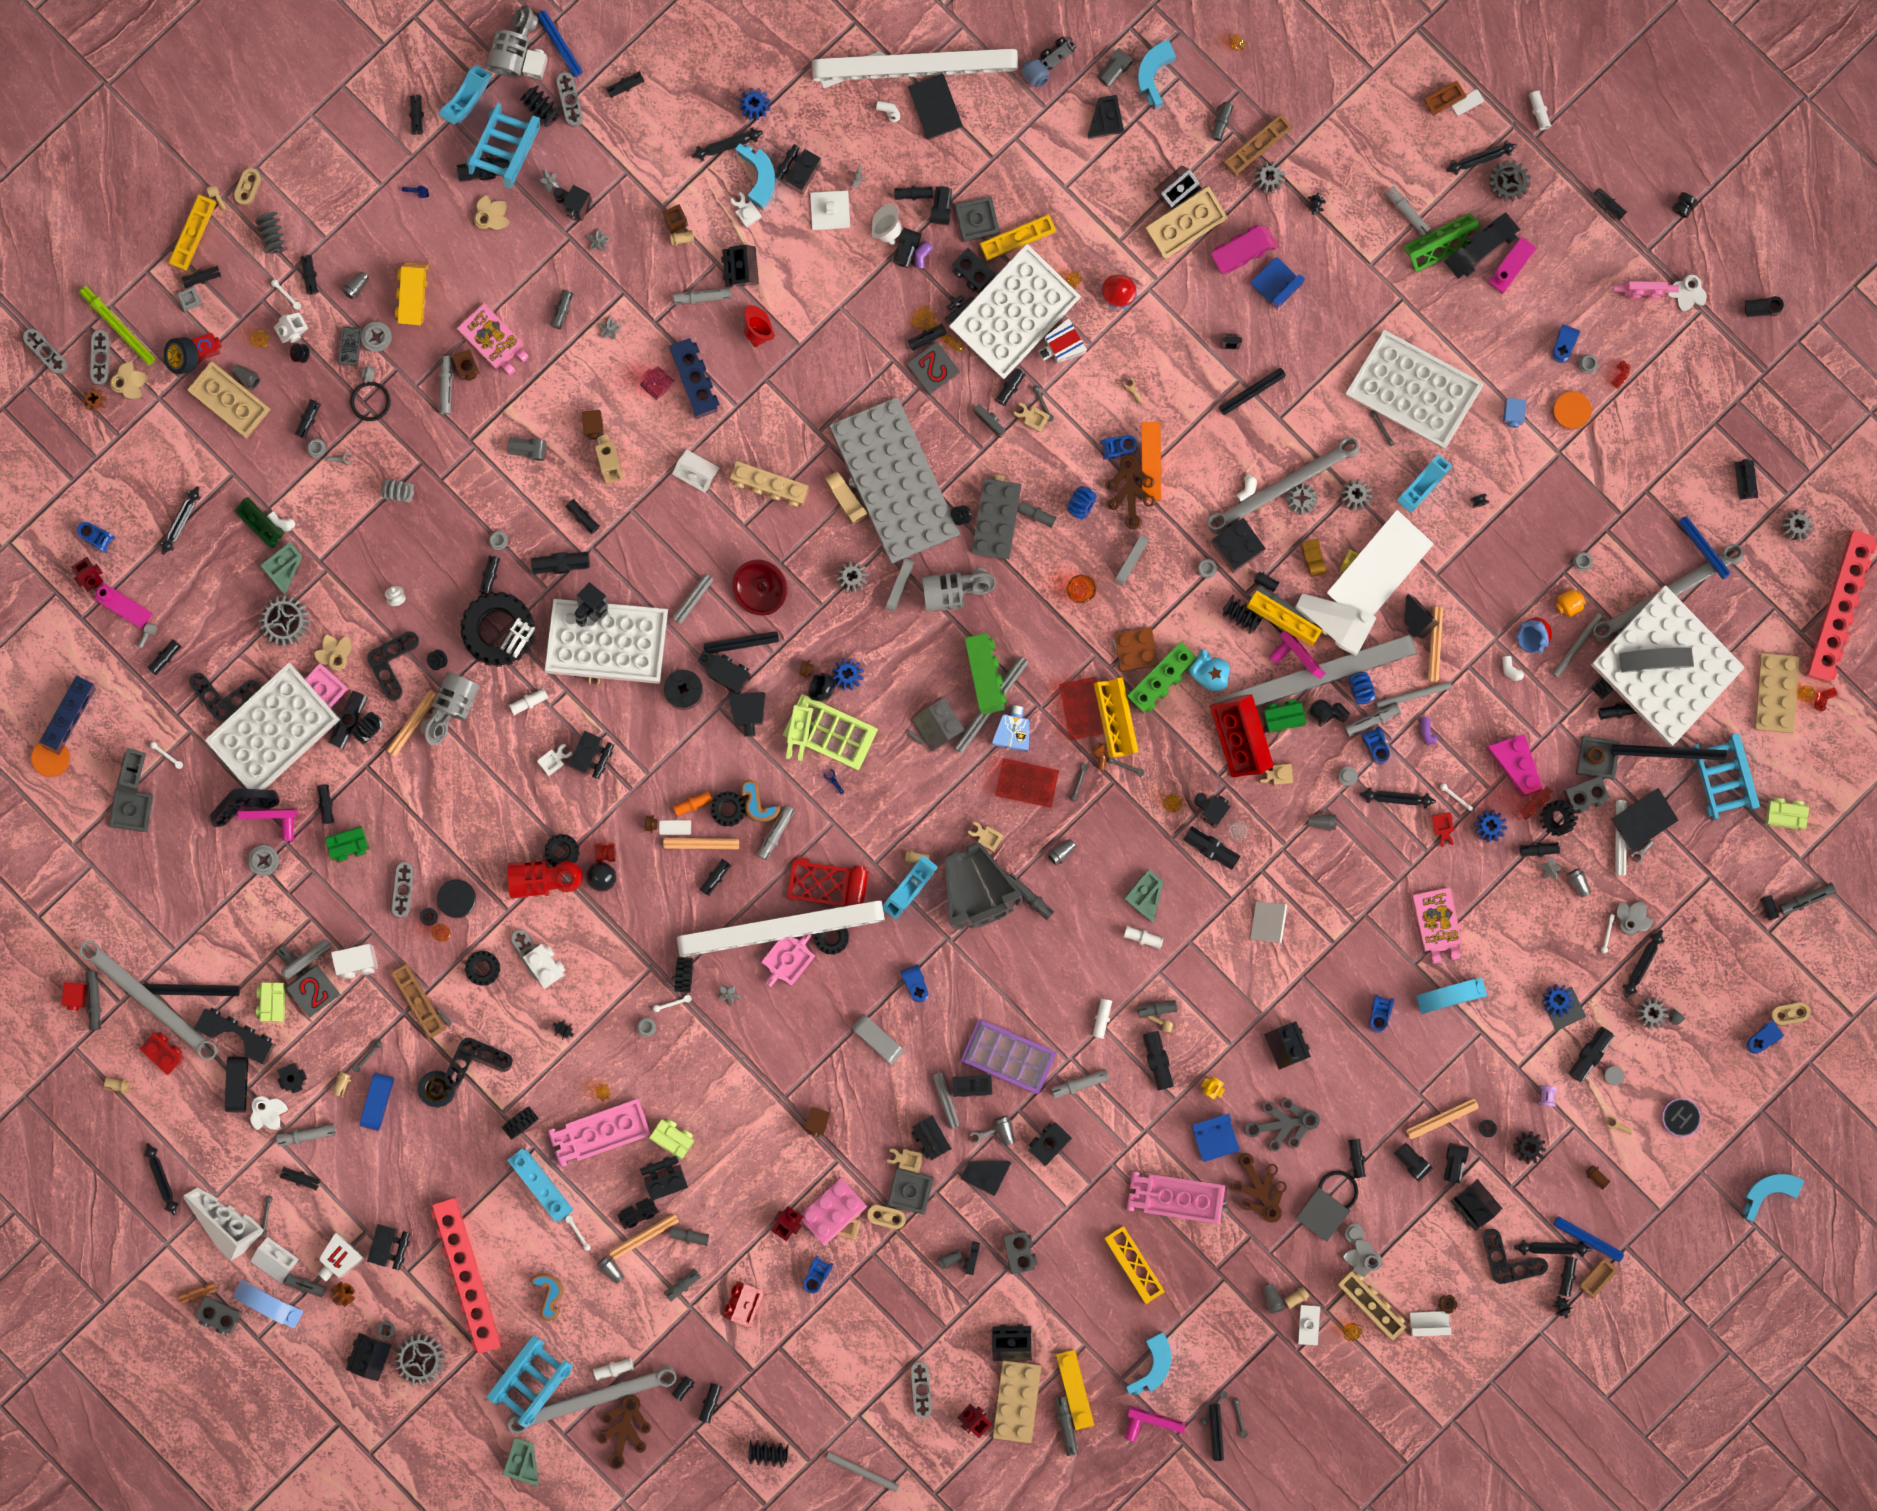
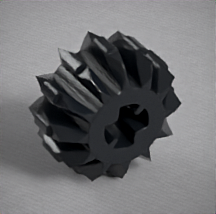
M369 712L352 729L351 734L357 741L365 744L382 728L384 722L378 715Z
M1533 1131L1529 1132L1528 1137L1523 1132V1140L1520 1137L1515 1138L1520 1144H1513L1514 1148H1519L1518 1151L1514 1152V1155L1521 1154L1518 1159L1519 1161L1526 1157V1164L1530 1163V1158L1533 1163H1537L1536 1156L1540 1159L1543 1158L1539 1151H1546V1148H1540V1145L1545 1144V1141L1538 1142L1540 1134L1533 1138ZM1526 1143H1529V1145L1533 1144L1534 1149H1531L1533 1150L1532 1153L1525 1150V1147H1527Z

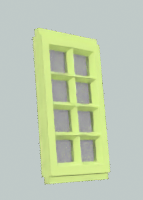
M801 694L797 706L813 708L806 747L859 771L878 729ZM792 716L782 735L786 738H788Z

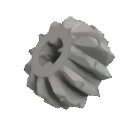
M1267 161L1264 162V167L1258 165V171H1254L1253 174L1257 177L1253 182L1256 184L1260 183L1257 189L1260 190L1264 187V193H1267L1268 189H1270L1273 194L1275 193V188L1280 190L1282 188L1280 184L1285 183V179L1282 178L1285 176V172H1279L1282 166L1278 165L1275 168L1274 161H1272L1271 166L1268 165ZM1266 174H1268V176L1270 174L1273 175L1272 181L1271 179H1269V181L1266 180Z
M1351 479L1349 481L1350 486L1345 483L1343 485L1345 490L1340 492L1341 495L1346 496L1341 499V502L1348 501L1345 506L1346 508L1353 505L1352 511H1356L1357 506L1362 511L1364 509L1363 504L1369 506L1370 502L1368 500L1373 498V495L1367 494L1372 491V488L1365 489L1368 484L1366 481L1363 485H1360L1361 479H1357L1356 484ZM1355 491H1358V494L1361 495L1358 499H1355V495H1352Z
M385 480L381 488V496L384 499L410 502L414 495V485L407 482Z
M1796 509L1795 513L1792 511L1788 512L1789 517H1783V521L1786 523H1783L1781 527L1787 528L1783 534L1787 535L1790 533L1789 540H1792L1794 536L1797 542L1801 540V537L1806 540L1808 538L1807 534L1811 535L1813 533L1810 528L1814 526V523L1809 522L1812 516L1805 517L1807 511L1804 510L1800 515V510ZM1800 522L1802 526L1795 528L1794 525Z
M848 561L849 567L842 564L841 567L844 571L837 570V573L841 576L837 577L836 581H843L839 587L843 588L846 586L845 592L847 593L850 588H852L853 593H856L857 586L862 591L863 586L860 583H868L866 579H863L869 576L868 573H862L866 567L862 566L858 569V561L855 563V566H852V561ZM855 573V576L858 578L849 581L847 576Z
M1653 997L1652 1003L1649 998H1645L1646 1004L1643 1002L1639 1003V1006L1643 1009H1636L1637 1013H1641V1016L1636 1017V1019L1644 1020L1641 1023L1642 1027L1648 1023L1647 1028L1651 1030L1653 1025L1655 1029H1659V1023L1662 1025L1666 1024L1662 1018H1669V1015L1663 1014V1011L1668 1010V1007H1661L1664 1004L1663 1000L1657 1004V997ZM1650 1008L1652 1011H1656L1655 1018L1648 1015V1012H1651Z

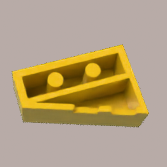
M406 262L401 266V269H398L397 279L400 280V288H397L396 299H399V307L395 309V318H398V323L421 325L423 323L425 287L427 288L426 270H429V264Z

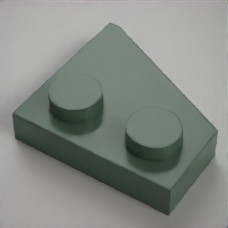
M289 542L260 566L282 593L285 594L303 556Z
M1147 869L1123 899L1149 921L1153 922L1164 881Z
M514 1437L502 1475L535 1486L539 1485L534 1444L532 1442Z

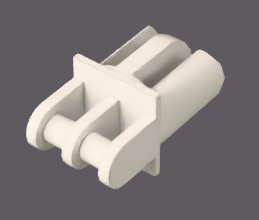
M520 618L516 620L500 649L504 650L513 635H515L506 651L508 654H511L521 639L513 654L515 658H517L535 630V627L531 628L527 622H521ZM517 626L521 628L519 633L514 631ZM524 630L528 632L526 637L522 636Z

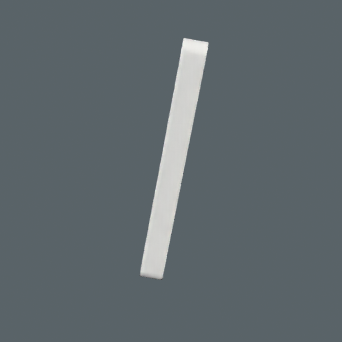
M1016 49L812 60L813 81L993 73L1018 70V51Z
M873 901L676 937L679 957H686L885 921L882 901Z

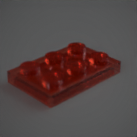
M1096 677L1059 684L1070 741L1104 734L1094 683L1097 682Z
M1003 758L995 796L1051 808L1059 770Z

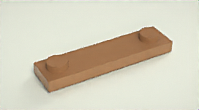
M1280 113L1223 161L1224 165L1236 177L1293 129L1292 125Z
M406 963L392 971L390 974L428 1038L431 1039L445 1031V1026L409 965Z

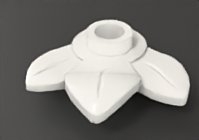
M1688 275L1683 281L1675 282L1673 285H1679L1678 293L1668 292L1669 297L1678 298L1679 308L1683 312L1689 310L1694 303L1704 306L1707 298L1706 292L1701 288V280L1696 275ZM1688 282H1693L1695 286L1693 288L1689 287Z
M258 1096L252 1101L253 1113L250 1117L251 1124L256 1130L260 1129L263 1125L269 1129L278 1130L280 1127L279 1114L286 1112L288 1108L284 1102L277 1098L269 1100L265 1096ZM264 1103L265 1107L263 1109H259L258 1104Z

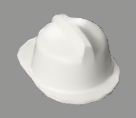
M887 204L882 206L873 217L872 237L880 239L882 242L895 244L896 238L902 231L898 220V208L894 204Z

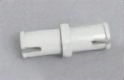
M1534 91L1528 95L1533 107L1532 113L1536 116L1541 131L1549 129L1551 124L1546 112L1548 111L1547 106H1544L1540 91Z
M541 688L530 695H524V698L509 704V707L515 716L528 708H534V705L549 698L544 688Z
M1129 926L1126 927L1123 936L1124 938L1139 942L1140 945L1146 944L1158 949L1161 948L1164 939L1163 937L1148 933L1147 930L1141 931Z
M1101 998L1098 1014L1094 1018L1096 1022L1092 1036L1104 1039L1106 1025L1110 1021L1108 1017L1113 1001Z
M630 1357L616 1363L612 1361L609 1365L595 1368L593 1371L596 1380L599 1381L600 1379L610 1376L616 1377L620 1373L634 1370V1365Z

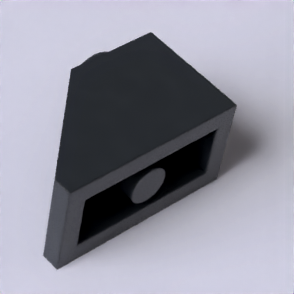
M1411 594L1406 596L1404 623L1408 626L1407 631L1414 638L1417 636L1423 639L1439 623L1415 596Z

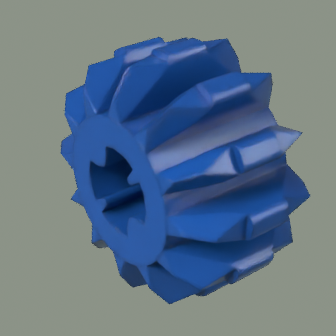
M750 88V94L744 91L743 96L745 98H739V102L742 103L739 105V110H743V116L749 114V120H752L753 116L756 117V120H759V114L765 117V111H770V107L767 105L770 103V99L766 98V92L760 95L761 89L759 88L756 90V93H754L753 88ZM752 101H756L757 107H753Z
M1078 487L1070 498L1067 511L1075 518L1081 520L1086 518L1096 502L1095 492L1088 487Z
M845 658L842 659L844 665L837 662L836 666L839 670L832 669L833 673L838 674L832 677L834 680L839 679L836 686L839 687L843 683L842 690L844 691L847 685H849L852 691L853 683L859 687L860 683L857 679L864 680L863 676L858 675L863 673L864 670L857 669L860 666L859 662L853 666L854 660L852 658L849 664L846 663ZM847 670H850L853 676H849V678L846 679L845 675H843V672L847 673Z
M1358 672L1349 676L1350 690L1358 705L1370 703V701L1375 699L1374 687L1367 672Z
M1486 810L1483 811L1484 817L1478 815L1477 819L1480 822L1474 823V826L1480 827V829L1475 830V833L1482 832L1483 834L1480 836V839L1482 840L1487 836L1486 840L1488 843L1491 841V837H1493L1495 842L1498 841L1497 835L1500 837L1504 836V833L1500 830H1507V826L1501 825L1506 822V819L1499 820L1502 815L1500 812L1495 817V810L1490 811V816ZM1490 821L1492 822V825L1495 826V828H1493L1492 831H1490L1489 827L1486 826V824L1490 823Z
M1558 984L1554 985V990L1548 987V993H1543L1542 995L1548 1000H1543L1541 1003L1543 1005L1548 1004L1544 1009L1546 1012L1552 1009L1551 1016H1554L1557 1011L1558 1017H1562V1011L1567 1015L1569 1014L1568 1008L1574 1007L1569 1002L1574 1001L1575 997H1568L1572 991L1564 992L1565 985L1560 990ZM1556 996L1563 1000L1560 1005L1554 1002V999L1557 998Z

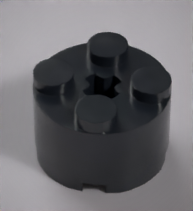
M676 670L666 679L664 693L668 702L674 708L688 710L697 706L702 700L703 685L699 677L692 671ZM686 686L688 692L681 694L679 688Z

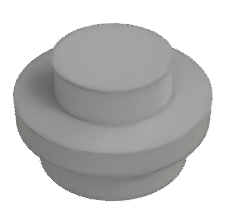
M1585 355L1580 359L1579 367L1582 372L1591 374L1597 370L1598 360L1593 355Z
M367 364L366 368H362L361 378L364 379L363 383H372L375 368Z
M313 439L308 443L307 451L310 456L320 458L326 452V445L320 439Z
M496 531L490 535L489 544L494 550H503L508 544V537L505 533Z
M1585 552L1578 553L1573 560L1574 567L1582 572L1589 570L1593 563L1592 557Z
M1344 767L1340 770L1338 778L1343 785L1351 786L1357 781L1358 774L1354 768Z
M642 1018L637 1024V1030L644 1037L652 1036L656 1031V1023L651 1018Z
M1351 1224L1345 1230V1237L1349 1242L1356 1243V1240L1363 1239L1364 1230L1358 1224Z

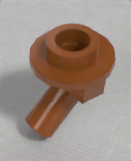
M1099 742L1091 748L1092 752L1090 755L1099 757L1098 769L1105 770L1107 759L1105 753L1106 743L1101 744Z

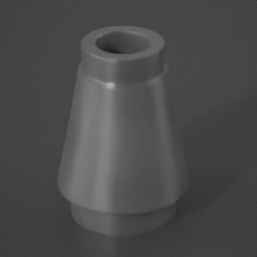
M361 271L343 284V293L352 300L355 297L358 298L369 277Z
M239 364L232 369V374L246 389L250 388L253 390L259 385L261 378L258 376V373Z
M1331 812L1313 816L1309 815V827L1330 832L1331 830H1336V814Z
M1068 839L1049 849L1050 852L1047 853V856L1057 866L1066 860L1076 846L1072 840Z
M1580 868L1566 875L1567 881L1581 898L1591 893L1585 873Z
M1008 1115L993 1120L995 1124L993 1126L1004 1145L1014 1143L1012 1120L1009 1119Z
M606 1255L597 1263L598 1270L616 1284L625 1277L613 1257L610 1258L609 1255Z
M1274 1284L1263 1287L1266 1307L1270 1314L1284 1310L1285 1302L1274 1287Z

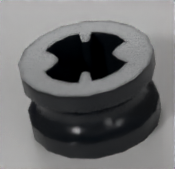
M1486 493L1470 499L1474 503L1473 508L1489 503V500H1486Z
M426 908L421 912L420 919L425 925L432 926L437 922L438 914L434 909ZM430 911L433 912L431 915H434V919L426 922L427 919H424V915H427Z
M1484 1120L1479 1126V1131L1484 1137H1492L1497 1131V1126L1491 1120ZM1486 1123L1490 1126L1493 1125V1130H1491L1492 1133L1490 1134L1483 1132L1482 1128L1485 1127L1484 1124Z

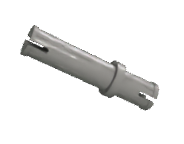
M1392 186L1390 190L1394 196L1389 191L1385 192V195L1393 202L1395 209L1401 211L1421 236L1425 235L1426 233L1421 227L1427 232L1431 228L1407 203L1408 200L1403 198L1395 187Z
M730 287L694 291L693 289L690 292L673 293L674 305L690 303L695 305V303L731 300Z
M441 356V369L438 375L440 378L439 414H451L452 378H454V374H452L453 357Z
M1395 703L1382 710L1379 708L1377 712L1345 725L1344 728L1348 737H1351L1376 724L1385 723L1386 720L1402 713L1398 704Z
M784 805L771 831L767 836L765 835L764 842L756 854L760 858L767 861L774 847L778 845L781 834L795 813L793 808Z
M1106 1069L1073 1081L1067 1080V1083L1051 1087L1054 1099H1057L1058 1097L1070 1093L1073 1095L1076 1091L1109 1081Z
M334 1123L299 1131L295 1129L293 1132L276 1135L278 1147L335 1136L336 1131Z

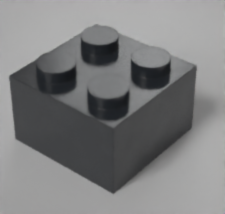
M1244 517L1211 541L1232 573L1259 556L1266 549Z

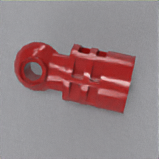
M547 860L507 864L510 899L528 898V896L538 897L539 895L549 896L550 890L556 889L568 893L575 891L582 882L583 875L578 865L569 861L560 862L555 867H548ZM568 873L571 875L572 880L564 882L561 875Z

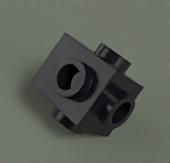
M293 1063L277 1070L280 1076L278 1083L282 1090L285 1089L286 1092L291 1091L292 1094L303 1090L302 1086L306 1085L305 1080L307 1076L304 1069L299 1068L298 1063ZM292 1076H294L293 1082L290 1081V1078Z

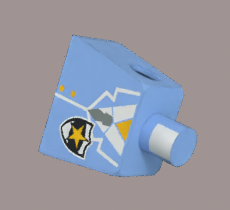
M1013 705L1011 716L1003 714L993 739V746L1028 752L1029 719L1022 718L1024 707Z

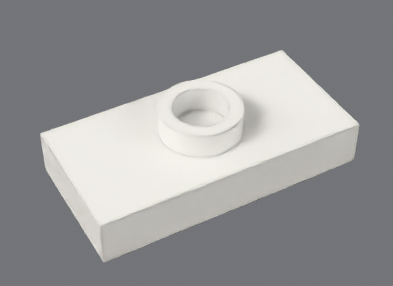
M1300 1305L1298 1344L1318 1345L1320 1306Z

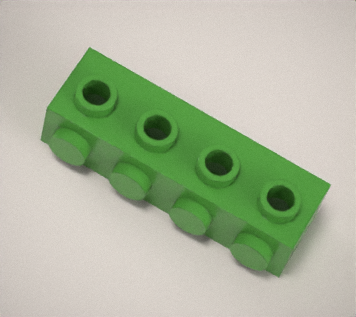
M987 633L965 638L979 710L983 715L1005 710L1004 703H1007L1005 692L1001 691L1000 685H1003V679L1001 674L997 672L999 661L998 657L994 656L993 649H996L994 639L990 638Z
M1180 642L1127 696V699L1142 714L1145 711L1151 712L1156 706L1154 702L1159 697L1163 699L1170 692L1168 688L1172 684L1176 686L1183 679L1181 675L1186 670L1190 672L1189 669L1197 657Z

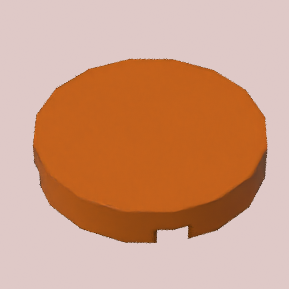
M1575 391L1566 392L1559 396L1553 408L1555 420L1560 426L1570 430L1579 429L1584 426L1590 419L1592 412L1591 403L1587 397Z
M38 743L31 754V762L39 774L46 777H57L67 770L70 762V753L65 745L58 755Z

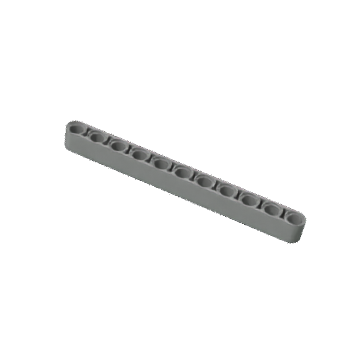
M1408 635L1359 651L1357 656L1350 654L1320 664L1319 666L1326 673L1321 679L1312 675L1308 669L1217 698L1214 702L1217 703L1236 696L1252 694L1255 705L1258 707L1352 676L1358 672L1368 671L1417 654V650L1412 636Z

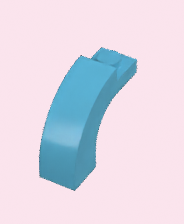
M1169 40L1161 42L1150 49L1143 58L1139 68L1138 88L1140 95L1148 93L1146 95L1147 101L1150 106H1154V109L1162 107L1163 104L1154 83V75L1161 67L1174 62L1176 59Z
M475 65L468 71L457 94L441 108L438 115L454 125L457 122L461 123L484 93L492 74Z
M739 144L735 149L736 154L754 166L758 172L757 183L748 194V200L764 211L775 191L776 181L773 165L761 149L754 154L755 151L750 146Z
M1438 454L1397 501L1404 509L1412 513L1453 466Z
M923 855L903 882L884 903L883 910L897 920L927 884L938 866Z
M1478 978L1426 992L1416 997L1421 1014L1483 998L1487 996L1483 979Z
M1776 1174L1756 1181L1744 1196L1745 1199L1750 1200V1203H1746L1743 1209V1214H1745L1743 1219L1754 1222L1763 1199L1771 1193L1778 1192L1791 1198H1797L1804 1180L1792 1175Z
M1163 1332L1146 1340L1152 1353L1153 1364L1146 1376L1126 1386L1129 1394L1137 1395L1143 1392L1146 1385L1149 1391L1152 1392L1165 1380L1171 1365V1349Z

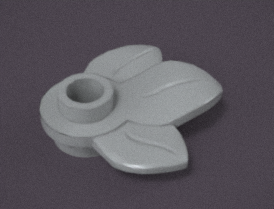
M1623 901L1619 903L1616 915L1621 921L1620 929L1624 934L1634 935L1638 931H1647L1651 927L1653 920L1645 917L1647 908L1644 902H1636L1631 907ZM1627 923H1631L1633 928L1628 927Z
M1356 1240V1249L1349 1250L1343 1255L1345 1261L1354 1266L1352 1272L1355 1273L1357 1271L1362 1277L1367 1276L1370 1271L1379 1269L1382 1265L1381 1256L1374 1252L1373 1246L1365 1240ZM1374 1258L1376 1262L1370 1263L1369 1259Z

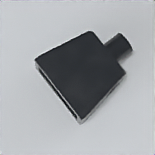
M765 692L728 695L735 726H743L744 737L756 736L755 725H763Z

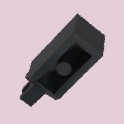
M703 651L697 660L708 669L709 678L736 694L741 693L751 676L747 667L740 663L738 666L733 664V659L725 654H722V656L717 654L715 656Z

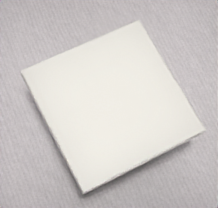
M848 191L810 193L812 230L850 228Z
M1256 902L1250 940L1282 943L1287 904Z

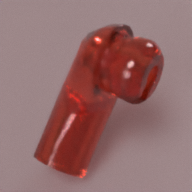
M1624 360L1617 365L1621 372L1611 382L1617 389L1628 379L1631 368L1630 364H1627Z
M1835 687L1817 694L1814 701L1816 710L1820 712L1825 711L1828 699L1838 696Z

